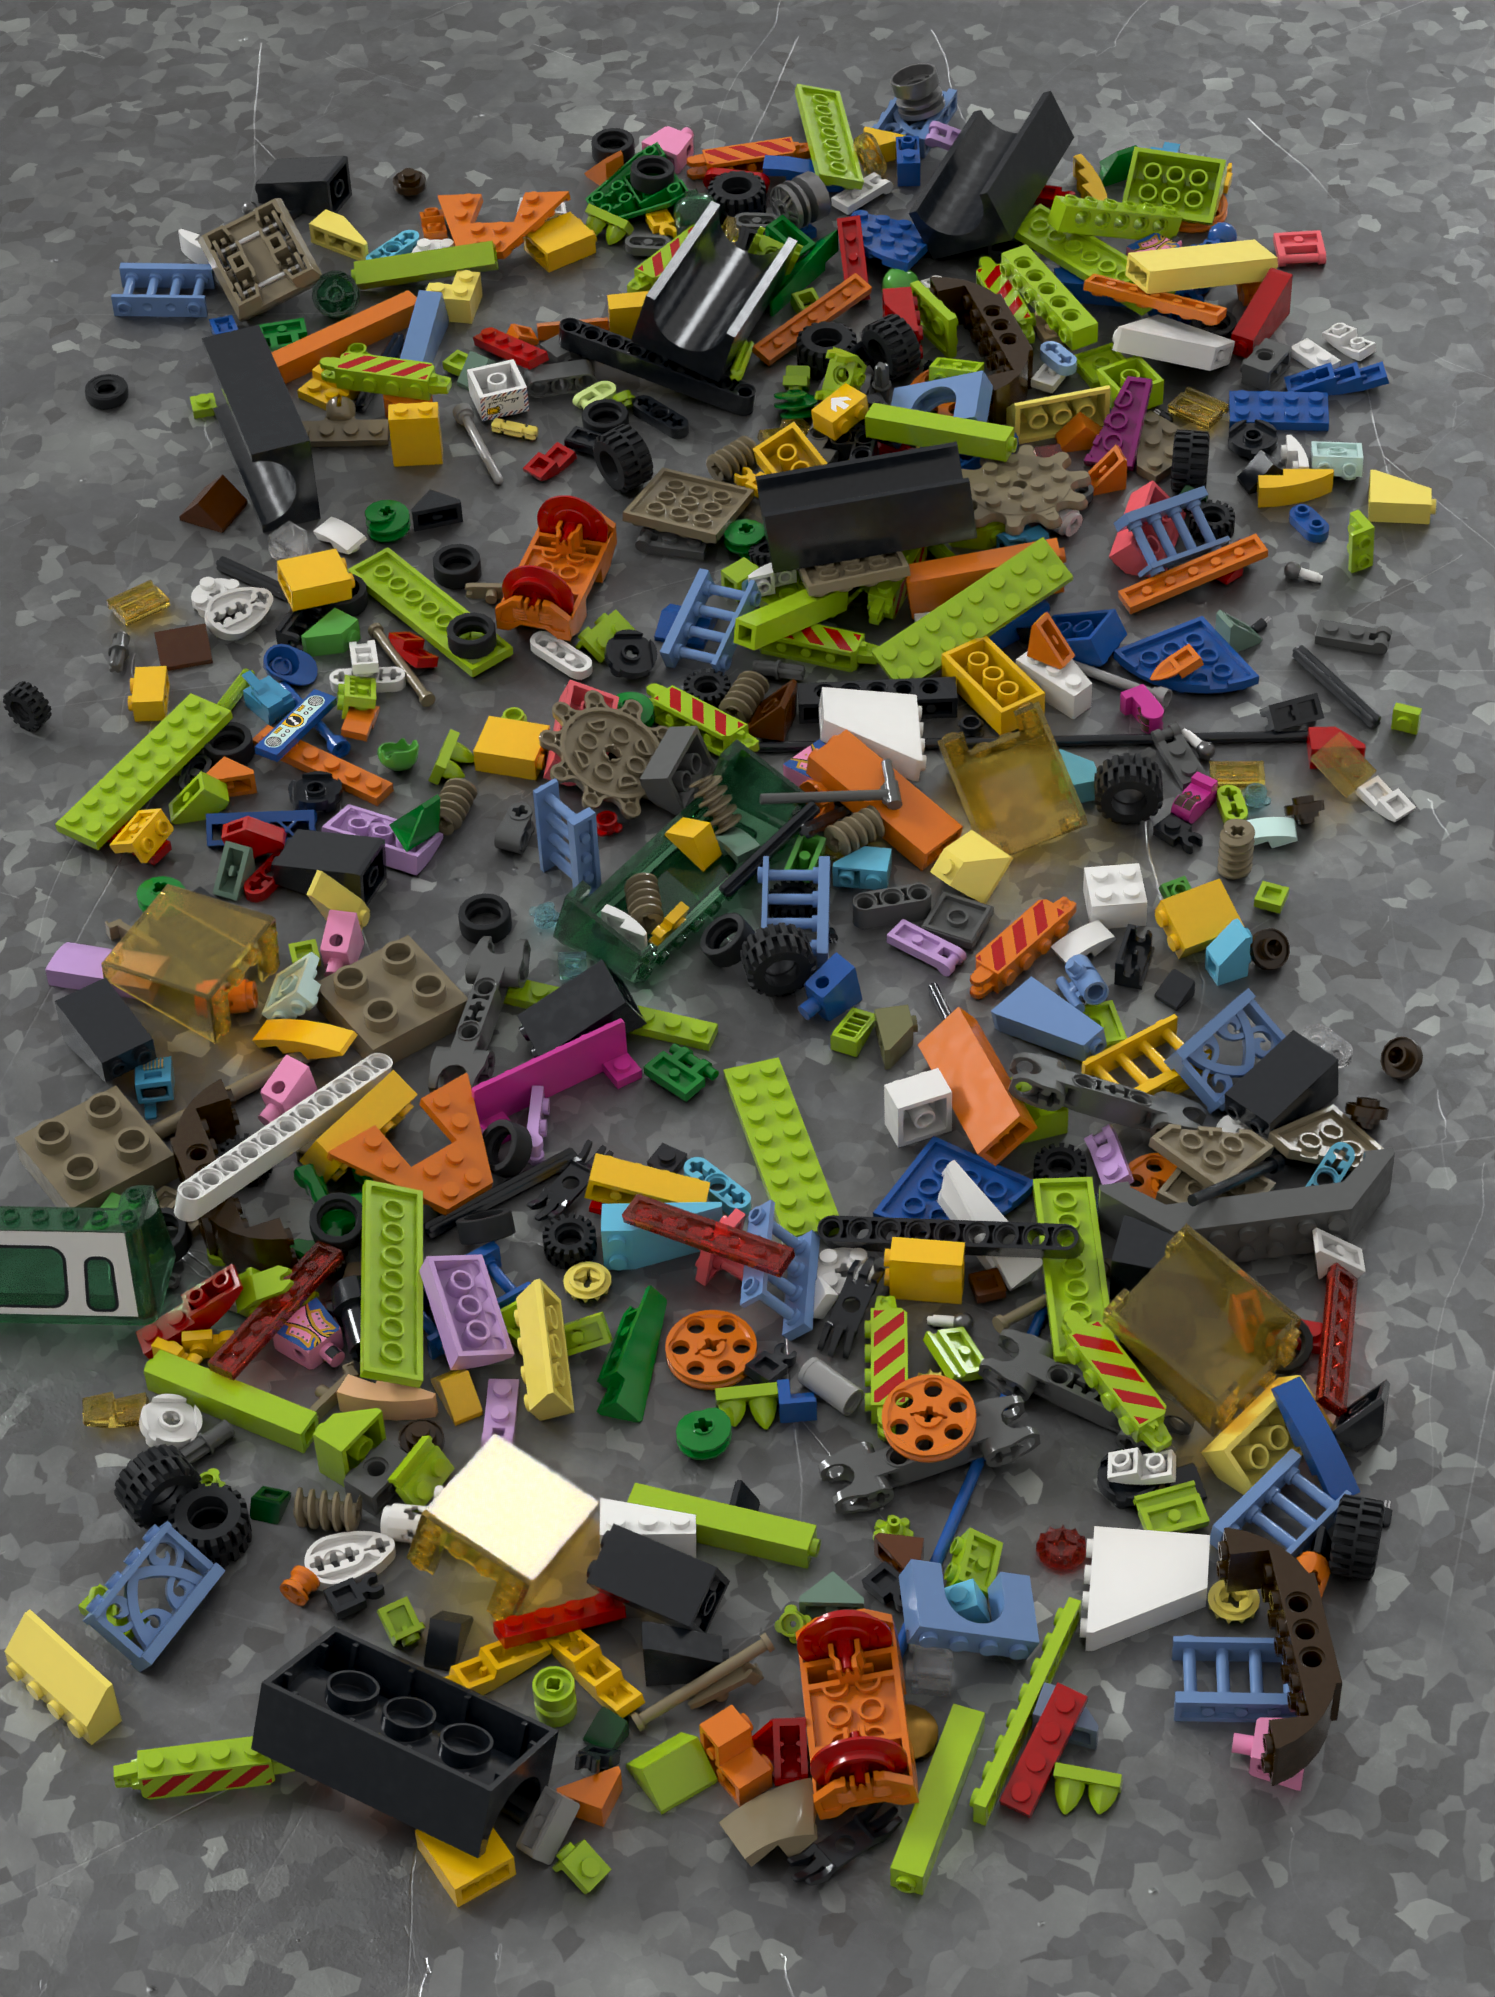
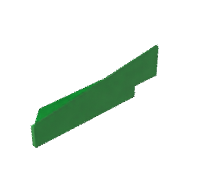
M837 229L819 239L815 247L794 265L789 275L784 277L781 287L769 304L770 316L777 314L791 301L792 293L804 290L825 271V263L839 251Z
M651 1285L645 1289L639 1307L634 1308L630 1306L624 1312L597 1379V1382L604 1388L608 1387L596 1411L602 1416L632 1422H641L643 1420L667 1306V1299Z

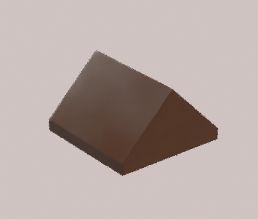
M222 474L204 487L179 516L180 521L223 533L245 508L248 501Z
M206 623L154 632L160 666H167V671L213 663Z
M792 679L760 702L748 723L750 735L777 741L785 740L797 714V681L795 679Z

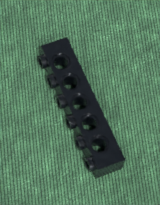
M956 677L797 683L799 724L819 723L818 708L822 687L917 695L918 706H922L921 719L957 717Z

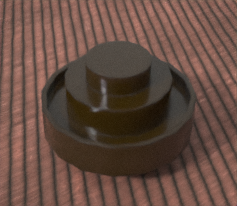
M405 168L393 177L395 192L403 196L418 195L427 186L425 174L413 168Z
M1314 795L1292 798L1293 804L1284 806L1285 816L1292 815L1294 820H1298L1299 825L1314 823V817L1319 816V811L1325 810L1324 800L1314 801Z
M1266 928L1252 936L1253 942L1250 944V956L1252 962L1257 967L1263 970H1273L1286 963L1290 954V945L1287 937L1281 931L1274 928Z
M1396 1037L1390 1040L1383 1048L1380 1060L1382 1069L1387 1075L1395 1079L1406 1080L1413 1077L1419 1071L1423 1061V1053L1417 1042L1407 1037Z
M1358 1096L1356 1102H1346L1344 1113L1351 1115V1120L1356 1121V1125L1360 1128L1373 1129L1374 1124H1380V1120L1388 1119L1389 1109L1380 1106V1100Z
M430 1419L410 1421L399 1432V1447L404 1452L409 1453L422 1436H431L432 1443L442 1451L445 1443L442 1427Z

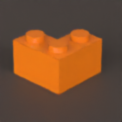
M730 1705L699 1724L700 1742L717 1780L739 1807L773 1787L772 1772L774 1769L772 1763L766 1755H760L754 1748L751 1732L753 1725L745 1713L740 1714L733 1705Z

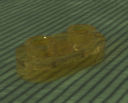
M868 132L857 136L854 139L853 146L867 176L873 172L882 176L887 170V164L877 140Z

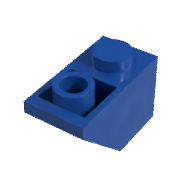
M906 135L896 137L898 187L920 186L919 136Z

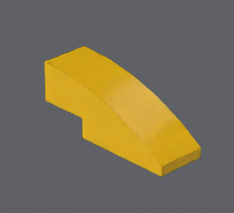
M1283 469V475H1258L1257 506L1258 508L1286 506L1326 495L1332 492L1334 469Z

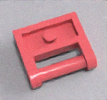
M1320 230L1273 234L1278 267H1286V264L1317 262L1318 265L1326 264V251Z

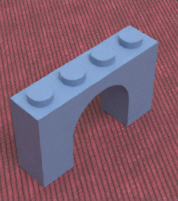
M978 371L894 388L891 406L930 412L941 404L956 402L953 417L987 422L993 385L984 371ZM891 442L895 449H899L902 443Z
M911 1559L899 1575L907 1644L920 1645L924 1648H945L954 1652H974L984 1656L997 1655L1021 1660L1027 1659L1040 1643L1030 1576L1000 1572L988 1587L991 1622L982 1624L963 1618L951 1607L945 1595L941 1563Z

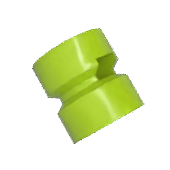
M549 1666L540 1670L532 1681L536 1716L540 1722L552 1728L563 1727L569 1724L577 1714L574 1677L567 1669L559 1666Z

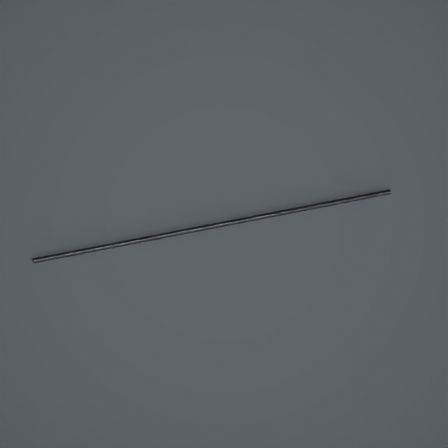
M1308 730L1194 733L1202 741L1210 743L1307 741ZM1151 734L924 738L925 749L1154 744ZM1170 738L1165 741L1168 744L1173 742V739ZM816 741L759 742V750L757 752H801Z

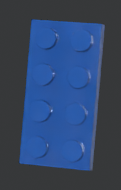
M1229 391V429L1238 421L1247 420L1246 423H1255V419L1272 424L1276 430L1328 431V392Z

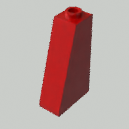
M1274 268L1269 269L1231 334V340L1235 341L1232 354L1248 358L1255 346H1259L1265 338L1269 339L1290 314L1293 274Z

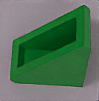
M1137 145L1116 151L1099 162L1101 166L1099 177L1104 187L1127 180L1134 147H1137Z
M783 214L766 226L765 236L785 244L789 237L797 240V244L803 246L799 257L816 245L813 240Z
M438 794L389 824L406 853L439 832L441 798Z

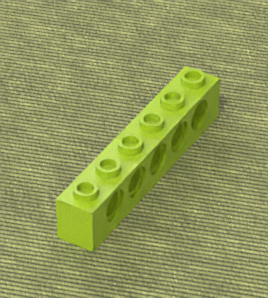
M1066 194L1065 197L1055 196L1047 223L1057 232L1133 240H1140L1153 233H1158L1170 239L1173 236H1177L1183 217L1176 212L1174 207L1166 204L1159 207L1147 202L1140 205L1128 200L1121 203L1109 198L1102 201L1090 196H1086L1083 199Z
M1027 244L1001 253L1000 272L1002 276L1012 283L1013 288L1021 293L1025 301L1030 303L1038 316L1047 322L1049 328L1057 333L1063 343H1066L1074 351L1098 342V322Z

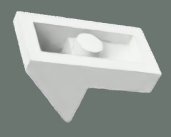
M1317 1227L1312 1230L1318 1279H1322L1334 1268L1356 1278H1359L1366 1272L1361 1248Z

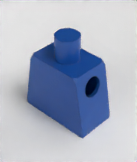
M836 952L806 981L804 986L808 999L798 1006V1010L807 1020L818 1013L826 1021H831L863 999L856 968Z

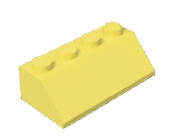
M1108 385L1014 403L1007 407L1006 426L1014 427L1019 444L1055 438V434L1079 412L1103 427L1106 416L1110 414L1111 388Z
M536 1279L516 1298L517 1309L514 1310V1318L517 1326L520 1328L521 1335L517 1339V1344L524 1361V1365L521 1366V1376L527 1387V1394L524 1395L525 1407L528 1412H531L539 1421L575 1413L561 1299L541 1279Z
M1301 1375L1278 1377L1201 1452L1216 1477L1242 1495L1254 1486L1291 1448L1301 1456L1303 1455L1301 1448L1295 1447L1272 1393V1388L1294 1378L1301 1377L1329 1427L1333 1425Z
M29 1609L25 1612L4 1651L8 1662L6 1666L7 1672L16 1682L21 1680L25 1683L28 1692L35 1700L42 1699L56 1719L62 1718L65 1720L69 1730L78 1739L83 1737L90 1745H93L122 1722L113 1684L33 1611Z

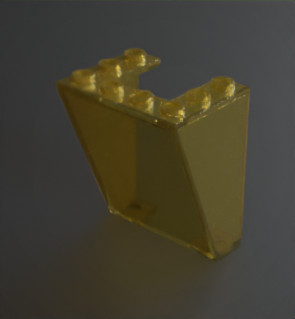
M1039 701L1036 703H1025L1018 710L1013 711L1018 732L1004 733L997 740L990 743L982 742L975 745L972 750H969L963 731L946 734L942 737V740L937 741L947 773L971 830L1009 855L1088 825L1086 814Z
M167 884L101 963L103 978H106L109 983L215 1043L220 1036L226 1035L231 1027L228 993L234 986L237 987L242 982L247 969L257 963L259 980L264 982L269 975H274L280 966L276 919L271 915Z
M1187 1223L1166 1244L1165 1256L1130 1293L1124 1288L1104 1309L1103 1323L1212 1437L1220 1430L1223 1431L1235 1419L1233 1416L1240 1409L1244 1411L1255 1400L1256 1396L1254 1394L1260 1387L1266 1389L1276 1377L1274 1372L1281 1365L1286 1367L1296 1356L1294 1351L1299 1344L1297 1338L1301 1334L1299 1330L1301 1318Z
M494 1433L422 1512L407 1559L417 1569L434 1575L444 1548H446L453 1557L460 1560L463 1559L475 1567L479 1574L484 1577H490L497 1582L486 1610L496 1621L503 1620L511 1615H522L592 1521L600 1502Z

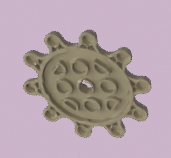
M1026 444L1020 446L1017 454H1011L1007 462L980 457L982 468L977 470L961 469L963 478H969L976 528L984 527L991 522H1001L1005 525V533L1011 536L1021 534L1024 531L1025 525L1033 522L1041 523L1048 529H1056L1062 525V519L1058 514L1060 511L1065 509L1079 511L1088 507L1085 495L1074 491L1078 488L1089 486L1091 484V477L1087 471L1065 470L1071 465V458L1066 452H1058L1051 457L1043 458L1036 456L1033 446Z
M595 690L586 692L584 696L586 708L584 710H575L565 702H556L552 707V715L560 723L562 729L559 731L543 730L539 735L540 746L555 752L561 759V762L553 765L550 770L551 780L557 779L558 784L564 782L575 783L583 790L582 806L585 809L590 807L592 810H595L601 805L602 801L613 802L619 807L624 818L632 820L638 817L641 813L639 800H649L639 779L667 732L668 727L658 726L651 728L646 726L641 721L643 708L638 701L629 699L622 708L613 709L605 703L602 694ZM606 752L613 753L617 759L608 760L609 756Z

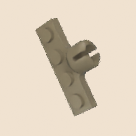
M338 397L331 398L326 404V417L324 420L302 421L310 439L311 447L389 445L388 419H355V403L347 397H342L341 407H337Z

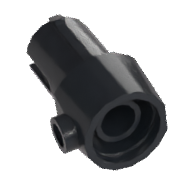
M361 1275L345 1277L333 1285L331 1291L332 1299L325 1301V1305L329 1314L336 1318L340 1327H343L349 1354H351L352 1359L360 1362Z

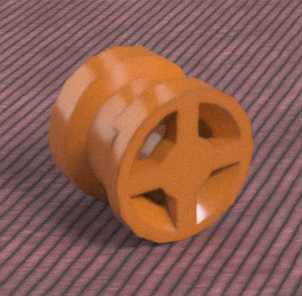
M297 1565L292 1569L291 1577L284 1580L280 1585V1591L291 1603L305 1606L309 1601L308 1595L319 1588L320 1580L308 1568Z

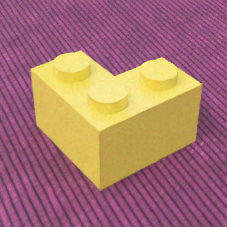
M457 270L452 284L429 282L426 291L442 292L449 322L472 324L483 296L480 272Z

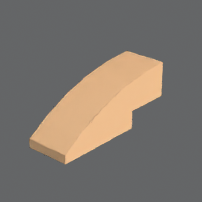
M348 1374L337 1390L339 1410L342 1412L379 1408L382 1410L383 1420L396 1421L432 1418L438 1414L436 1393L422 1388L378 1380L376 1383Z

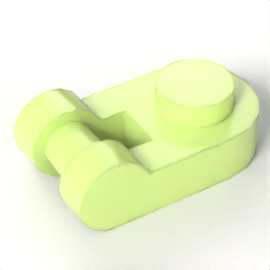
M610 381L597 382L577 393L573 398V404L584 410L589 403L596 400L612 399L617 394L616 385Z

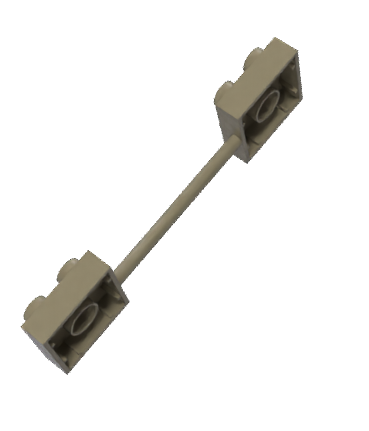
M409 935L399 940L391 941L378 951L350 965L343 966L335 973L317 981L321 986L317 994L318 1002L316 1007L332 1025L356 1032L357 1037L351 1046L363 1059L373 1053H383L392 1059L393 1064L457 1031L468 1000L464 993ZM301 1052L288 1054L304 1064L315 1060H307ZM284 1057L226 1086L225 1089L231 1088L234 1099L237 1101L264 1087ZM114 1086L104 1092L94 1094L87 1101L54 1118L40 1122L36 1127L14 1139L20 1162L77 1232L88 1225L111 1192L137 1200L178 1178L174 1155L162 1139L176 1133L178 1122L186 1108L150 1126L119 1088Z

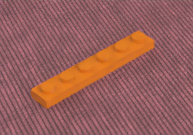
M857 273L853 274L753 345L752 352L769 367L797 347L798 333L803 331L804 327L811 326L815 322L833 321L871 294L872 286Z
M1092 274L1084 281L1083 290L1091 292L1094 296H1108L1117 302H1131L1140 308L1150 307L1157 309L1158 312L1163 314L1173 313L1180 315L1182 319H1196L1202 321L1205 325H1217L1226 317L1227 308L1167 292L1146 294L1136 284L1110 277Z
M1253 534L1119 590V599L1131 615L1268 557V549L1257 534Z
M267 725L253 738L254 748L274 727ZM302 740L280 759V761L306 773L313 771L331 773L333 779L338 780L339 778L341 780L342 790L375 806H378L394 791L392 782Z

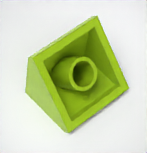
M683 1732L626 1764V1769L661 1815L718 1782L699 1738Z

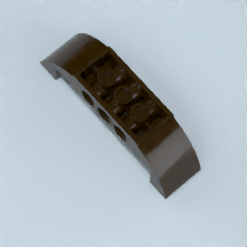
M930 277V292L938 300H941L951 312L955 313L958 325H963L965 329L969 330L971 341L976 343L980 357H984L988 371L993 373V375L987 376L993 385L987 421L989 420L990 423L999 425L1006 424L1007 407L1014 403L1026 401L1028 389H1032V346L1001 293L995 294L981 285L962 279Z
M222 1079L206 1087L190 1102L178 1122L175 1137L170 1138L180 1183L217 1159L215 1155H218L216 1144L226 1142L229 1138L232 1140L237 1135L235 1126L240 1125L235 1108H231V1106L236 1105L231 1088L225 1089ZM230 1196L198 1219V1227L209 1254L220 1257L227 1266L233 1264L237 1271L244 1273L249 1267L264 1271L279 1265L292 1270V1273L283 1279L296 1278L294 1265H298V1259L294 1248H290L291 1245H294L293 1235L289 1227L284 1229L280 1217L250 1227L247 1218L240 1217V1215H243V1211L238 1197L232 1198Z
M1226 1527L1224 1528L1223 1541L1218 1542L1220 1558L1219 1561H1216L1218 1579L1224 1580L1226 1592L1261 1589L1262 1600L1264 1603L1268 1602L1270 1610L1267 1611L1270 1630L1275 1629L1277 1636L1274 1637L1275 1654L1277 1657H1282L1283 1664L1280 1666L1282 1683L1288 1684L1290 1692H1287L1288 1708L1290 1712H1295L1296 1717L1269 1720L1268 1734H1263L1265 1753H1261L1263 1773H1269L1271 1786H1275L1295 1776L1307 1767L1319 1753L1327 1738L1331 1721H1337L1342 1679L1315 1573H1308L1295 1557L1272 1541L1248 1531Z

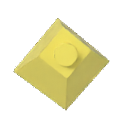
M970 830L943 849L930 872L949 886L980 903L986 904L1012 862L1013 857L975 831Z

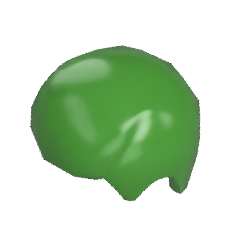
M892 268L883 278L881 292L882 289L910 287V283L919 279L911 270L906 272Z
M401 738L397 743H382L377 751L378 759L383 766L390 770H408L417 762L419 744L417 740H413L410 745L404 738Z

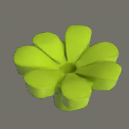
M888 1515L886 1521L881 1519L876 1521L874 1525L876 1531H874L872 1538L874 1540V1536L878 1533L914 1537V1533L908 1529L910 1527L909 1519L906 1517L900 1519L895 1515Z

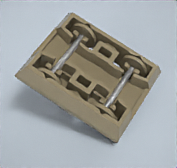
M275 198L255 208L254 211L225 226L222 225L202 235L198 240L240 322L248 321L319 285L324 280L320 269L281 198ZM223 255L226 256V258H227V260H228V262H229V264H230V266H231V269L229 268V266H228V264H227V262H226V260H225V258H224Z

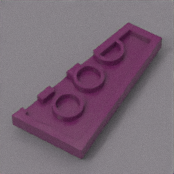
M1127 376L1114 401V407L1110 414L1106 416L1103 428L1093 441L1089 454L1087 453L1083 460L1084 465L1094 466L1115 445H1118L1127 460V471H1133L1152 390V379Z

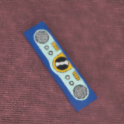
M314 689L255 746V754L278 762L337 705V698Z

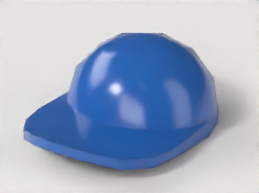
M278 644L270 647L264 654L263 668L267 675L276 681L307 686L312 684L317 678L318 669L316 661L311 655L290 645Z

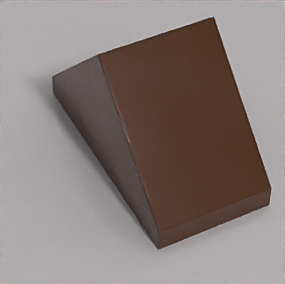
M878 1533L874 1536V1555L882 1563L886 1561L901 1573L911 1559L924 1560V1538Z

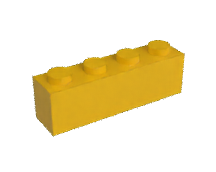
M596 1153L584 1198L606 1204L706 1202L711 1182Z

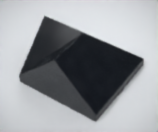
M1387 1379L1336 1415L1332 1427L1335 1438L1355 1452H1359L1382 1436L1390 1383Z

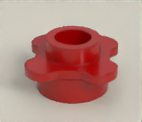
M602 811L597 814L598 836L605 837L612 835L614 832L619 833L622 831V824L618 823L617 815L614 812Z

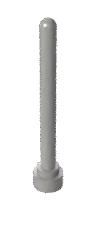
M467 403L456 405L452 412L456 422L465 426L494 483L497 485L502 484L503 477L473 423L474 412Z
M1073 660L1088 677L1124 690L1141 685ZM1163 686L1147 687L1162 705L1163 709H1166L1172 698V690Z

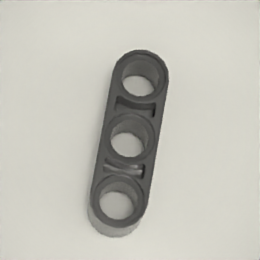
M585 359L539 365L524 372L527 392L533 398L579 393L596 383L592 363Z
M922 883L862 892L853 898V923L860 929L895 925L902 919L909 922L924 920L931 911V889Z

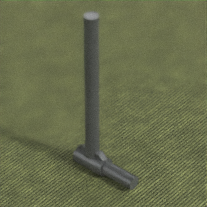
M885 759L881 762L885 782L878 790L763 793L759 796L760 805L809 803L811 801L820 803L882 800V803L891 810L899 809L902 806L899 784L895 780L893 765L890 759Z

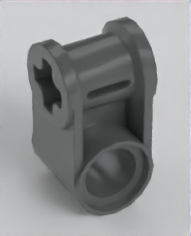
M518 802L510 806L503 822L497 828L494 839L495 848L520 854L524 853L528 841L535 830L534 822L531 820L533 811L529 804Z

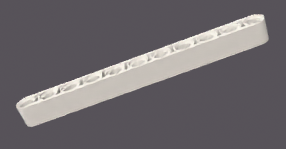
M373 1053L182 1182L178 1186L174 1207L175 1216L187 1222L199 1219L329 1129L391 1072L392 1059L383 1053Z

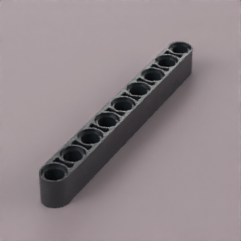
M565 318L560 321L559 345L567 351L738 415L747 416L754 411L756 389L747 382L737 381L736 379L731 380L728 375L724 374L718 383L639 346L624 336L575 318Z
M831 1215L824 1217L817 1227L820 1238L831 1249L846 1247L862 1248L865 1251L885 1252V1248L891 1249L892 1239L886 1240L887 1234L892 1230H898L895 1237L915 1238L918 1233L926 1231L927 1234L924 1239L944 1241L947 1234L955 1232L956 1236L952 1241L965 1242V1255L1075 1259L1084 1250L1082 1237L1076 1228L1069 1224ZM840 1228L839 1233L835 1237H828L831 1230ZM869 1229L868 1234L864 1238H857L861 1230ZM978 1234H986L982 1242L973 1243L974 1238ZM1015 1235L1014 1240L1010 1244H1003L1006 1236ZM1037 1236H1045L1041 1244L1032 1245L1033 1240ZM1075 1237L1074 1242L1070 1246H1062L1064 1239Z

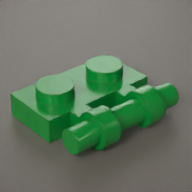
M304 318L259 324L271 352L291 344L288 342L293 343L308 336Z
M676 1043L669 1049V1053L672 1056L662 1051L643 1066L644 1075L685 1102L706 1086L704 1077L714 1081L719 1075V1071L712 1067V1063L706 1059H699L693 1055L692 1050L686 1046L681 1047Z

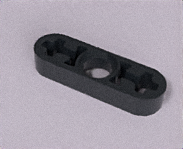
M640 395L633 399V414L642 421L673 439H682L689 434L688 419L651 396ZM656 416H666L664 418H655Z

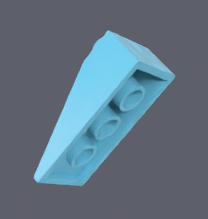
M722 1202L602 1204L601 1239L604 1267L608 1270L638 1269L700 1252L698 1247L706 1235L711 1236L716 1231V1226L723 1217Z

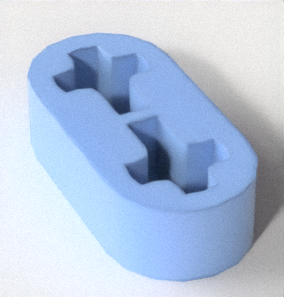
M1047 341L1041 344L1040 359L1048 367L1062 376H1070L1076 372L1077 358L1075 355L1055 341Z

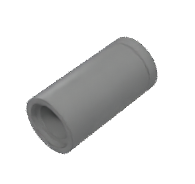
M817 1357L810 1358L802 1366L798 1374L799 1383L845 1416L852 1414L863 1400L864 1391Z

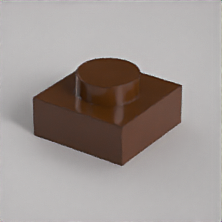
M998 1268L968 1274V1282L977 1304L1006 1298V1287Z

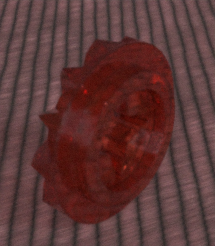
M1062 1525L1060 1528L1054 1529L1050 1526L1046 1533H1040L1039 1540L1036 1543L1037 1556L1045 1566L1054 1570L1065 1571L1076 1568L1086 1558L1087 1545L1085 1536H1080L1076 1528L1069 1530ZM1061 1541H1064L1066 1546L1063 1555H1060V1550H1058V1545Z

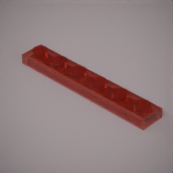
M636 1194L622 1214L624 1223L781 1278L795 1257L794 1248L640 1194Z
M317 1241L291 1269L292 1273L283 1278V1280H293L294 1285L287 1293L261 1302L207 1362L210 1371L234 1381L344 1259L342 1250Z
M1337 1262L1328 1267L1315 1401L1321 1407L1339 1417L1347 1412L1358 1278Z

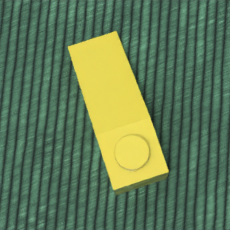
M325 209L309 223L311 243L358 261L366 260V256L369 254L368 244L344 216Z
M316 871L306 895L327 921L329 910L357 913L362 931V928L368 924L370 918V909L365 902L323 871Z

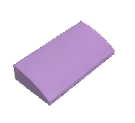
M350 804L322 826V832L385 839L386 866L413 875H418L423 870L443 840V833L438 832L406 853L389 824L397 819Z
M66 942L56 951L45 971L48 984L51 986L80 990L106 978L120 997L154 1002L171 967L172 958Z
M483 1255L427 1256L419 1272L450 1370L476 1368L512 1358L514 1356L513 1347Z

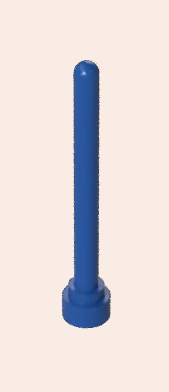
M282 681L279 683L291 693L296 707L303 699L287 682ZM322 720L314 726L327 741V750L330 754L341 759L349 753L351 745L345 737L335 735Z

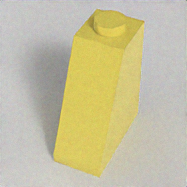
M1370 470L1368 489V520L1370 522L1430 523V514H1435L1436 499H1432V488L1377 470Z

